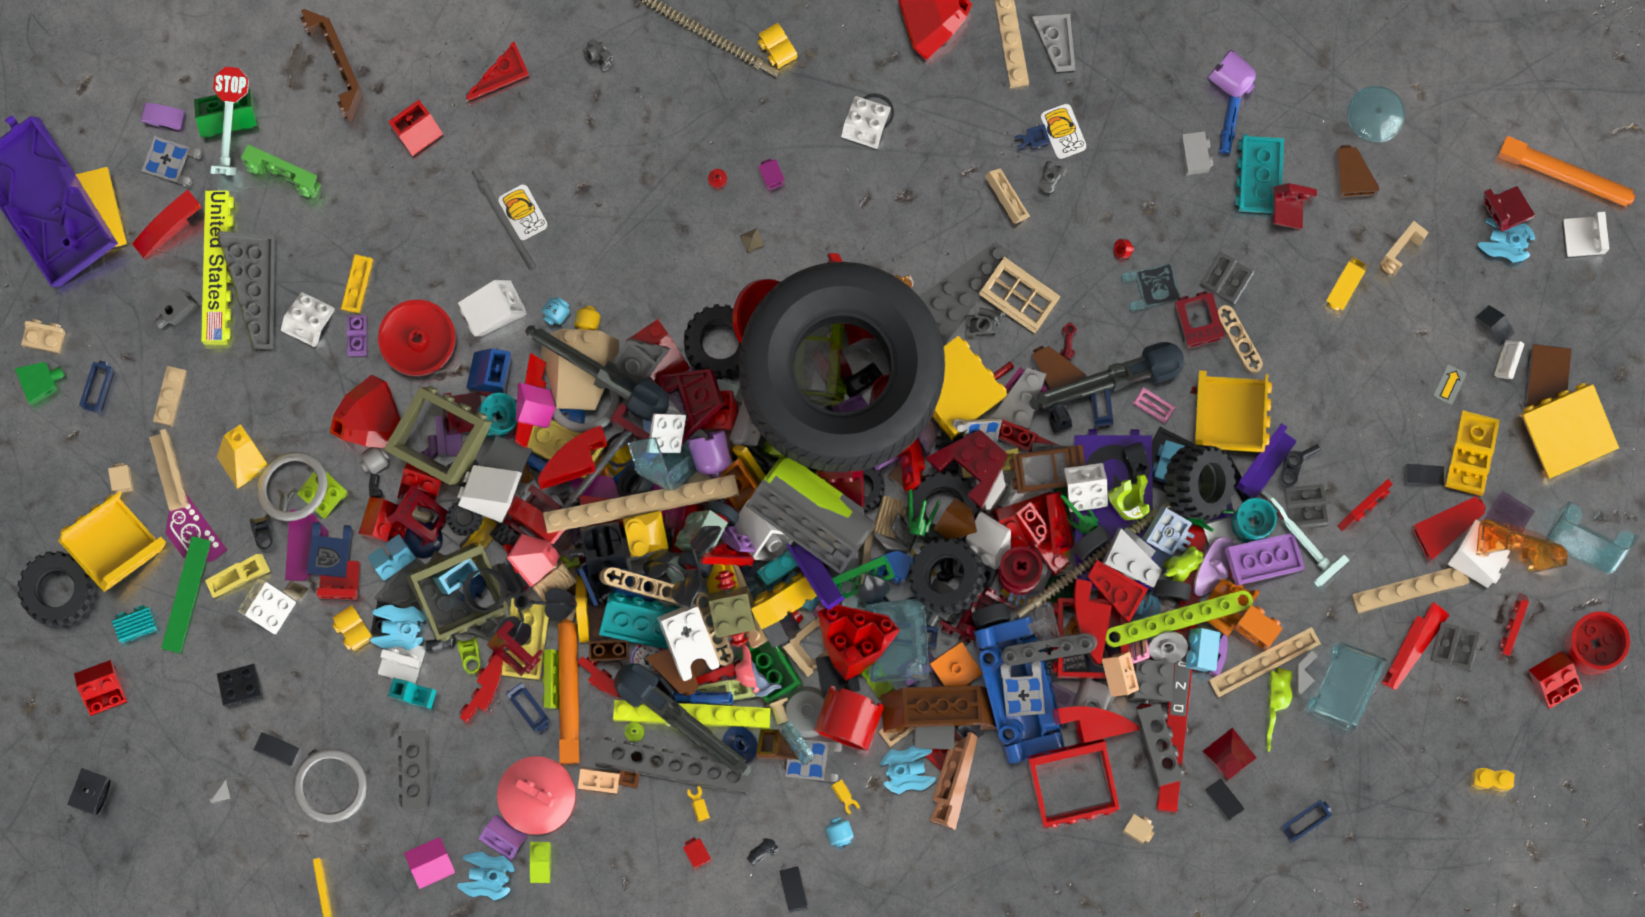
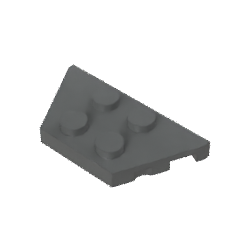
M630 338L613 359L612 363L616 365L621 374L639 383L643 378L651 376L670 351V348ZM623 398L622 402L626 406L628 400Z

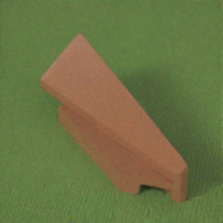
M971 732L967 733L968 735L962 740L954 741V749H948L933 796V801L938 803L930 821L954 830L957 826L978 739Z

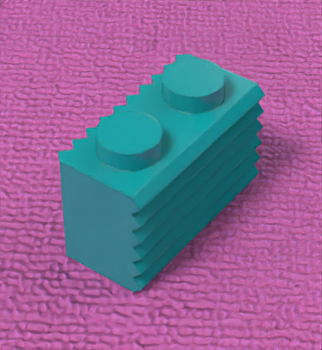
M787 550L757 570V575L765 587L769 589L770 586H773L782 578L789 576V573L792 574V571L795 572L799 565L791 552Z
M137 606L133 609L134 612L129 614L126 612L115 615V619L111 620L121 644L158 630L149 606Z

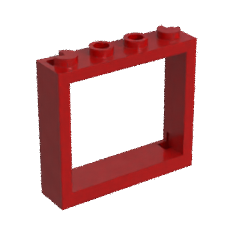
M1058 598L1057 603L1053 604V615H1057V623H1053V634H1057V638L1063 637V607H1074L1073 598ZM1089 599L1090 602L1111 605L1107 599ZM1119 614V625L1128 623ZM1129 644L1119 646V654L1129 652ZM1063 657L1056 658V661H1053V673H1056V678L1106 679L1105 672L1063 671Z
M1104 739L1027 756L1043 827L1055 828L1058 827L1059 823L1064 822L1072 824L1081 818L1089 820L1096 818V815L1102 813L1104 815H1111L1110 813L1120 809ZM1099 751L1110 801L1046 816L1036 765Z

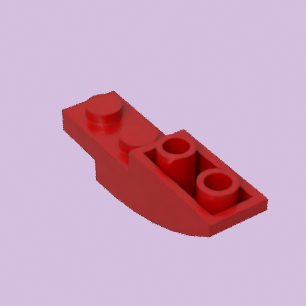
M1002 419L998 439L1014 448H1018L1024 453L1031 452L1032 443L1059 445L1038 436L1037 433Z
M918 438L906 450L897 455V457L901 458L903 490L907 492L910 489L913 490L921 483L920 473L925 469L924 456Z
M1028 502L1015 513L1018 524L1032 550L1038 553L1053 575L1059 574L1070 562L1064 553L1053 555L1050 529L1033 504Z
M495 652L489 657L487 667L485 669L482 667L476 675L478 678L476 682L482 687L480 689L476 688L471 695L472 701L469 705L465 704L459 712L461 714L459 718L466 724L478 708L486 712L497 692L502 676L503 660Z
M582 656L578 660V665L591 674L588 683L607 695L623 700L616 692L614 686L615 678L613 680L610 679L612 675L605 669L600 671L595 667L597 663L589 661V657L585 659Z

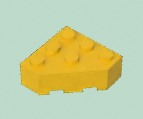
M800 572L792 576V580L785 584L782 581L776 584L772 591L764 590L757 594L751 610L761 629L780 621L787 615L788 611L790 613L794 612L806 603V599L810 601L817 597L804 574L802 575Z

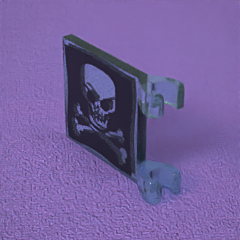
M1171 263L1138 271L1125 272L1121 276L1124 283L1136 279L1142 300L1131 302L1129 305L1131 312L1178 301L1177 299L1180 298Z

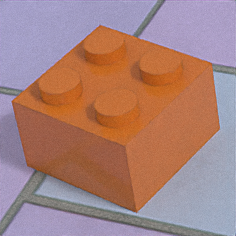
M1251 605L1234 629L1263 651H1266L1283 628L1278 620L1273 617L1270 619L1264 615L1265 611Z

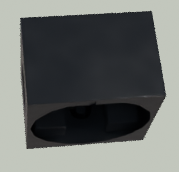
M618 521L580 528L581 548L569 550L568 554L570 558L583 556L588 575L600 573L607 567L627 568L626 553Z
M81 768L67 805L100 817L113 780Z

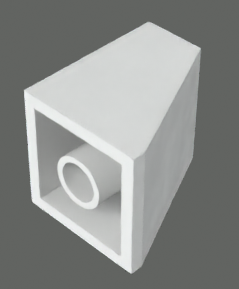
M494 280L458 302L460 313L466 318L469 324L468 328L474 336H485L528 314L511 280Z
M474 465L471 472L467 471L463 482L466 485L465 488L461 486L457 497L460 498L458 506L502 523L522 473Z
M747 501L740 511L739 520L734 527L739 531L740 535H747L751 539V543L756 550L749 553L755 560L772 561L788 550L786 544L789 543L791 545L793 540L747 508Z
M1475 520L1464 534L1448 565L1488 588L1492 582L1496 584L1501 576L1499 570L1501 568L1504 569L1510 559L1507 556L1510 550L1482 523Z

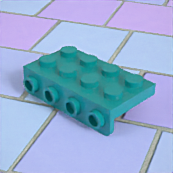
M1243 134L1242 139L1239 138L1238 150H1241V157L1237 159V168H1240V176L1237 175L1236 187H1239V194H1236L1235 205L1238 206L1239 212L1273 214V186L1282 185L1284 138L1257 137Z
M609 593L599 635L668 649L669 647L657 617L681 607L677 605L666 606L658 601L648 602L640 597H625L621 593Z

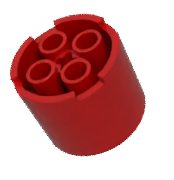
M1602 611L1589 613L1569 627L1563 640L1565 655L1573 662L1575 670L1586 675L1602 674L1614 668L1624 660L1630 647V636L1625 624L1615 615ZM1593 641H1596V645L1598 646V647H1596L1595 649L1592 648V647H1593V644H1592Z
M829 686L813 731L843 745L868 751L884 706L880 703L874 705L873 701L868 697L843 688L837 691L835 690L836 687Z

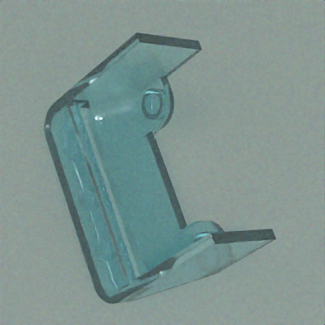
M686 411L680 412V413L686 415V420H685V421H687V420H688V417H687ZM656 437L628 443L636 472L667 491L676 490L697 472L688 440L681 446L680 453H663V455Z

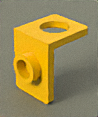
M628 443L621 447L610 461L620 464L631 460L632 444ZM609 463L606 465L613 477L625 468L618 467L617 470H614Z

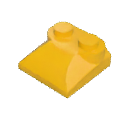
M661 510L623 518L630 557H640L653 551L669 549Z

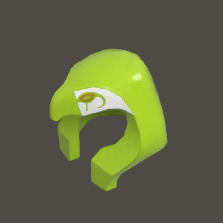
M1144 474L1137 475V483L1131 484L1130 480H1124L1121 482V486L1107 492L1111 504L1123 520L1141 519L1150 511L1149 504L1143 503L1144 490L1148 483Z

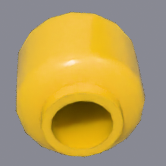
M584 306V308H580L576 312L574 327L577 330H598L601 316L595 311V307Z

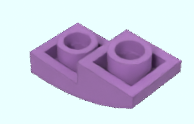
M145 103L140 121L157 127L163 125L179 130L185 111L165 105Z
M347 315L348 357L367 356V315Z
M734 526L725 527L721 538L731 548L741 552H754L756 550L747 535H740Z
M1225 634L1220 635L1216 671L1207 672L1213 677L1219 676L1226 659L1228 641Z

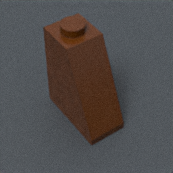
M1342 145L1340 148H1337L1335 159L1339 197L1377 195L1379 186L1357 147Z
M1040 346L1033 350L1034 353L1031 355V359L1037 370L1046 373L1044 384L1049 390L1087 377L1084 372L1050 346L1045 348Z
M669 648L644 657L645 661L678 694L684 693V696L696 693L695 689L699 686L692 667L690 666L691 679L684 681L678 673Z

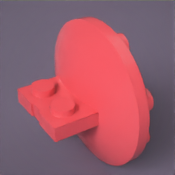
M533 756L515 762L505 771L497 789L498 807L504 819L516 830L530 835L547 834L558 829L567 821L575 804L576 794L571 776L562 765L546 757Z

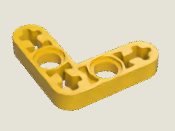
M577 575L576 613L579 642L587 643L590 641L587 610L588 590L582 577Z

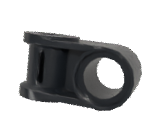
M1064 402L1054 404L1049 408V422L1054 433L1073 427L1072 419L1068 411H1066L1067 406Z
M1142 442L1122 448L1134 479L1137 480V475L1141 474V472H1138L1139 467L1145 470L1144 475L1147 479L1150 474V465Z
M269 514L258 519L250 518V525L257 547L263 553L272 552L275 548V540ZM264 539L270 540V544L267 547L261 546V542Z
M607 573V577H609V580L613 579L612 575L610 573ZM596 574L588 575V580L598 600L605 605L609 593L613 594V587L603 584L601 580L597 579Z

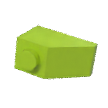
M530 842V883H550L551 843Z

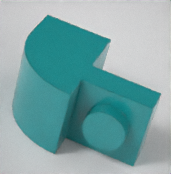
M393 678L387 696L410 705L431 709L437 690Z

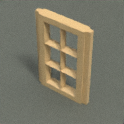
M1006 257L1002 259L978 294L1034 334L1061 297ZM1003 270L1016 278L1011 287L998 278ZM995 281L1008 289L1003 298L990 290ZM1019 281L1032 289L1028 298L1014 290ZM1036 292L1049 301L1044 309L1031 302ZM1011 293L1025 301L1019 310L1006 301ZM1028 304L1041 312L1036 321L1023 313Z

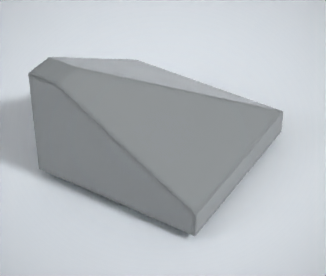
M226 780L207 785L211 804L231 799Z

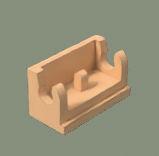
M1130 652L1111 655L1112 657L1102 659L1111 697L1129 695L1139 690Z
M581 767L578 788L617 793L621 771Z

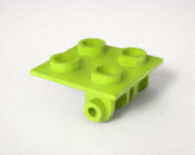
M315 471L297 492L307 504L312 501L318 488V479ZM327 472V490L324 499L315 510L323 519H326L338 502L348 495L346 493L347 490Z

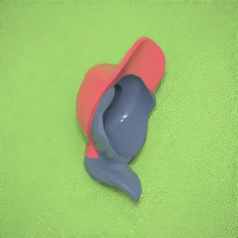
M742 646L743 660L735 666L736 680L742 685L750 687L752 692L758 697L766 696L775 689H781L780 684L768 683L767 679L757 671L755 663L751 662L750 650L748 647Z

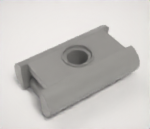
M1082 679L1072 707H1087L1088 703H1093L1096 708L1110 711L1115 696L1111 697L1108 686L1095 682L1092 679ZM1074 721L1066 723L1064 729L1069 732H1073L1074 729L1076 730Z

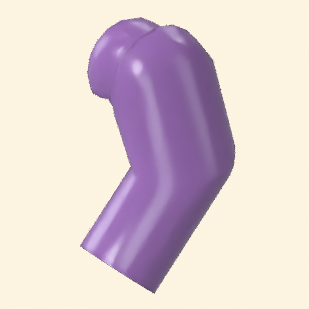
M437 435L428 436L429 446L420 453L431 459L438 454Z

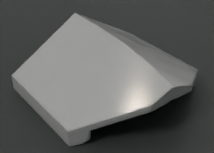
M874 531L873 540L883 555L897 550L906 555L908 554V547H904Z

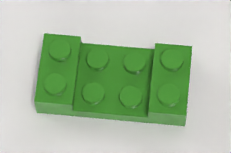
M248 144L242 154L241 159L244 166L247 167V171L257 175V173L263 174L265 169L268 168L267 171L276 176L279 173L285 176V180L294 183L299 191L298 194L306 198L309 196L315 198L321 186V183L316 182L317 175Z

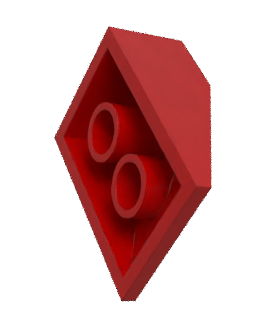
M658 319L630 337L631 339L670 348V351L650 376L651 380L659 386L658 375L682 373L691 370Z
M1051 492L996 510L1000 524L1011 530V548L1030 546L1015 516V513L1028 502L1033 504L1050 529L1046 495L1051 494Z

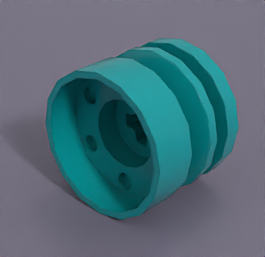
M500 392L491 394L484 399L475 413L477 411L482 412L488 416V420L492 421L486 438L495 439L496 436L504 438L518 423L516 421L517 402L510 395Z
M1248 499L1240 505L1232 516L1231 526L1233 533L1244 543L1265 539L1276 526V510L1265 499ZM1251 519L1254 520V524H1255L1254 526H1251V525H1250V524H1251V522H1250Z

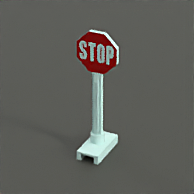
M224 67L214 76L213 90L225 102L221 157H219L218 165L211 166V174L224 173L226 175H236V167L230 166L229 158L233 104L248 93L249 79L240 68Z
M1262 491L1259 494L1262 499H1265L1274 507L1277 517L1284 521L1286 527L1318 562V566L1323 570L1312 581L1317 587L1324 584L1349 561L1345 555H1342L1333 562H1330L1327 557H1324L1297 525L1287 517L1283 508L1266 491Z

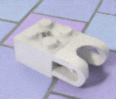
M693 603L692 608L682 607L657 617L678 673L684 681L691 679L690 666L695 659H704L707 666L712 670L719 668L718 659L697 605ZM685 626L688 630L683 634L681 632Z

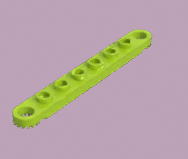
M1238 591L1112 627L1107 630L1105 643L1112 648L1154 637L1162 632L1178 630L1244 611L1252 605L1253 598L1247 591ZM1240 595L1247 597L1248 601L1245 606H1241L1238 603ZM1111 632L1118 634L1119 640L1117 643L1110 641L1109 634Z

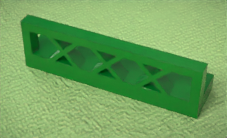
M887 555L832 579L836 585H839L838 589L841 594H844L843 597L846 599L858 593L859 589H856V586L862 585L858 581L864 573L877 576L878 567L886 565L889 576L882 579L887 581L896 576ZM848 581L854 584L851 592L841 591L843 582Z

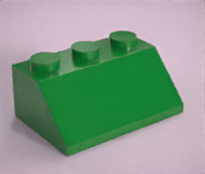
M248 88V93L233 104L231 132L257 126L250 88ZM217 94L194 99L195 119L200 137H212L215 134L223 133L225 102Z
M768 640L757 648L748 647L751 653V662L755 663L757 671L767 679L768 683H777L782 687L763 696L767 704L787 695L804 684L785 652L779 646L772 648ZM743 651L737 654L740 661L743 660Z

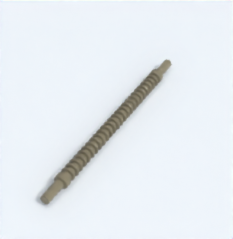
M658 0L641 1V3L646 2V6L651 5V9L656 8L655 11L660 10V14L665 13V17L670 16L669 19L674 18V22L679 21V25L684 24L683 27L688 26V30L693 29V33L698 32L697 35L702 34V38L707 37V41L712 40L711 43L716 42V46L721 45V49L726 48L725 51L730 50V54L735 53V57L740 56L739 59L743 58L744 62L749 61V65L753 64V67L756 69L761 68L775 77L778 76L780 71L765 63L761 57L756 58V55H751L750 51L747 53L746 49L742 50V47H737L736 43L733 45L732 41L728 42V39H723L722 35L719 37L718 33L714 34V31H709L708 27L705 29L704 25L700 26V23H695L694 19L691 21L690 17L686 18V15H681L680 11L677 13L676 9L672 10V7H667L666 3L663 5L662 1L658 2Z
M1168 501L1161 505L1166 507L1167 509H1171V506L1169 505L1170 502ZM1161 506L1157 509H1152L1149 515L1146 514L1145 518H1141L1140 522L1136 521V525L1132 524V528L1128 527L1127 529L1134 534H1140V530L1144 531V527H1149L1148 524L1152 523ZM1112 540L1109 541L1110 544L1106 543L1105 547H1101L1100 551L1096 550V554L1092 553V557L1088 556L1087 560H1083L1082 564L1078 563V567L1074 566V570L1070 569V573H1065V576H1061L1060 580L1056 579V583L1052 582V586H1047V589H1043L1042 593L1038 592V596L1034 595L1031 597L1030 602L1015 612L1017 616L1021 618L1033 608L1040 607L1042 602H1046L1047 598L1051 599V595L1055 596V592L1059 593V589H1064V586H1068L1069 582L1073 583V579H1078V575L1082 576V572L1086 573L1087 569L1091 570V566L1094 565L1096 560L1104 558Z

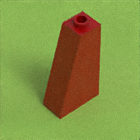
M1475 496L1412 527L1428 562L1436 558L1463 534L1475 520H1478L1485 514L1484 510H1486V507L1481 499L1479 500Z

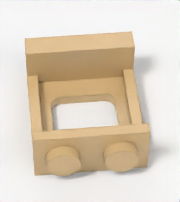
M1413 221L1380 264L1383 270L1389 274L1393 273L1396 275L1403 265L1395 258L1409 240L1419 247L1429 232Z
M815 617L795 634L796 637L790 640L789 644L782 647L806 677L811 675L817 668L816 658L829 656L825 649L816 658L811 659L800 646V641L816 627H820L819 617Z

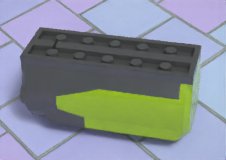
M787 457L780 458L746 504L747 508L839 574L844 571L875 527L874 521L864 515L862 507L805 466L799 464L798 461L795 462Z

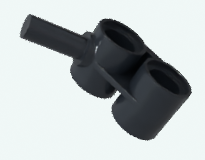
M1316 444L1303 452L1291 451L1287 454L1279 476V484L1283 488H1290L1296 484L1302 463L1306 458L1321 451L1319 445ZM1289 457H1296L1299 461L1298 464H1291ZM1284 475H1291L1293 482H1285Z

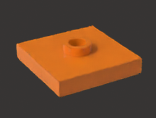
M961 641L929 663L944 686H966L983 674Z

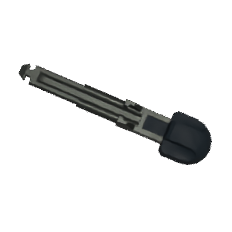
M529 325L526 328L525 332L527 336H532V340L595 377L593 385L600 389L608 388L627 399V410L646 421H652L654 413L666 414L669 407V397L667 392L658 384L648 378H643L639 383H636L621 374L612 362L607 361L606 365L603 366L541 328L536 329L535 325Z
M1159 342L1147 346L1142 351V357L1124 363L1109 365L1106 371L1039 393L1036 400L1033 396L1029 401L1030 406L1035 410H1038V406L1046 409L1057 403L1067 402L1079 397L1083 398L1113 388L1115 391L1147 378L1152 379L1155 383L1172 379L1183 369L1185 362L1183 352L1177 345L1170 342Z
M635 663L624 665L618 670L614 686L616 692L623 700L634 708L639 707L643 703L699 747L706 749L732 771L737 773L738 770H742V776L749 775L752 770L749 764L747 767L744 766L746 759L717 738L710 729L656 687L659 681L658 676L646 667Z

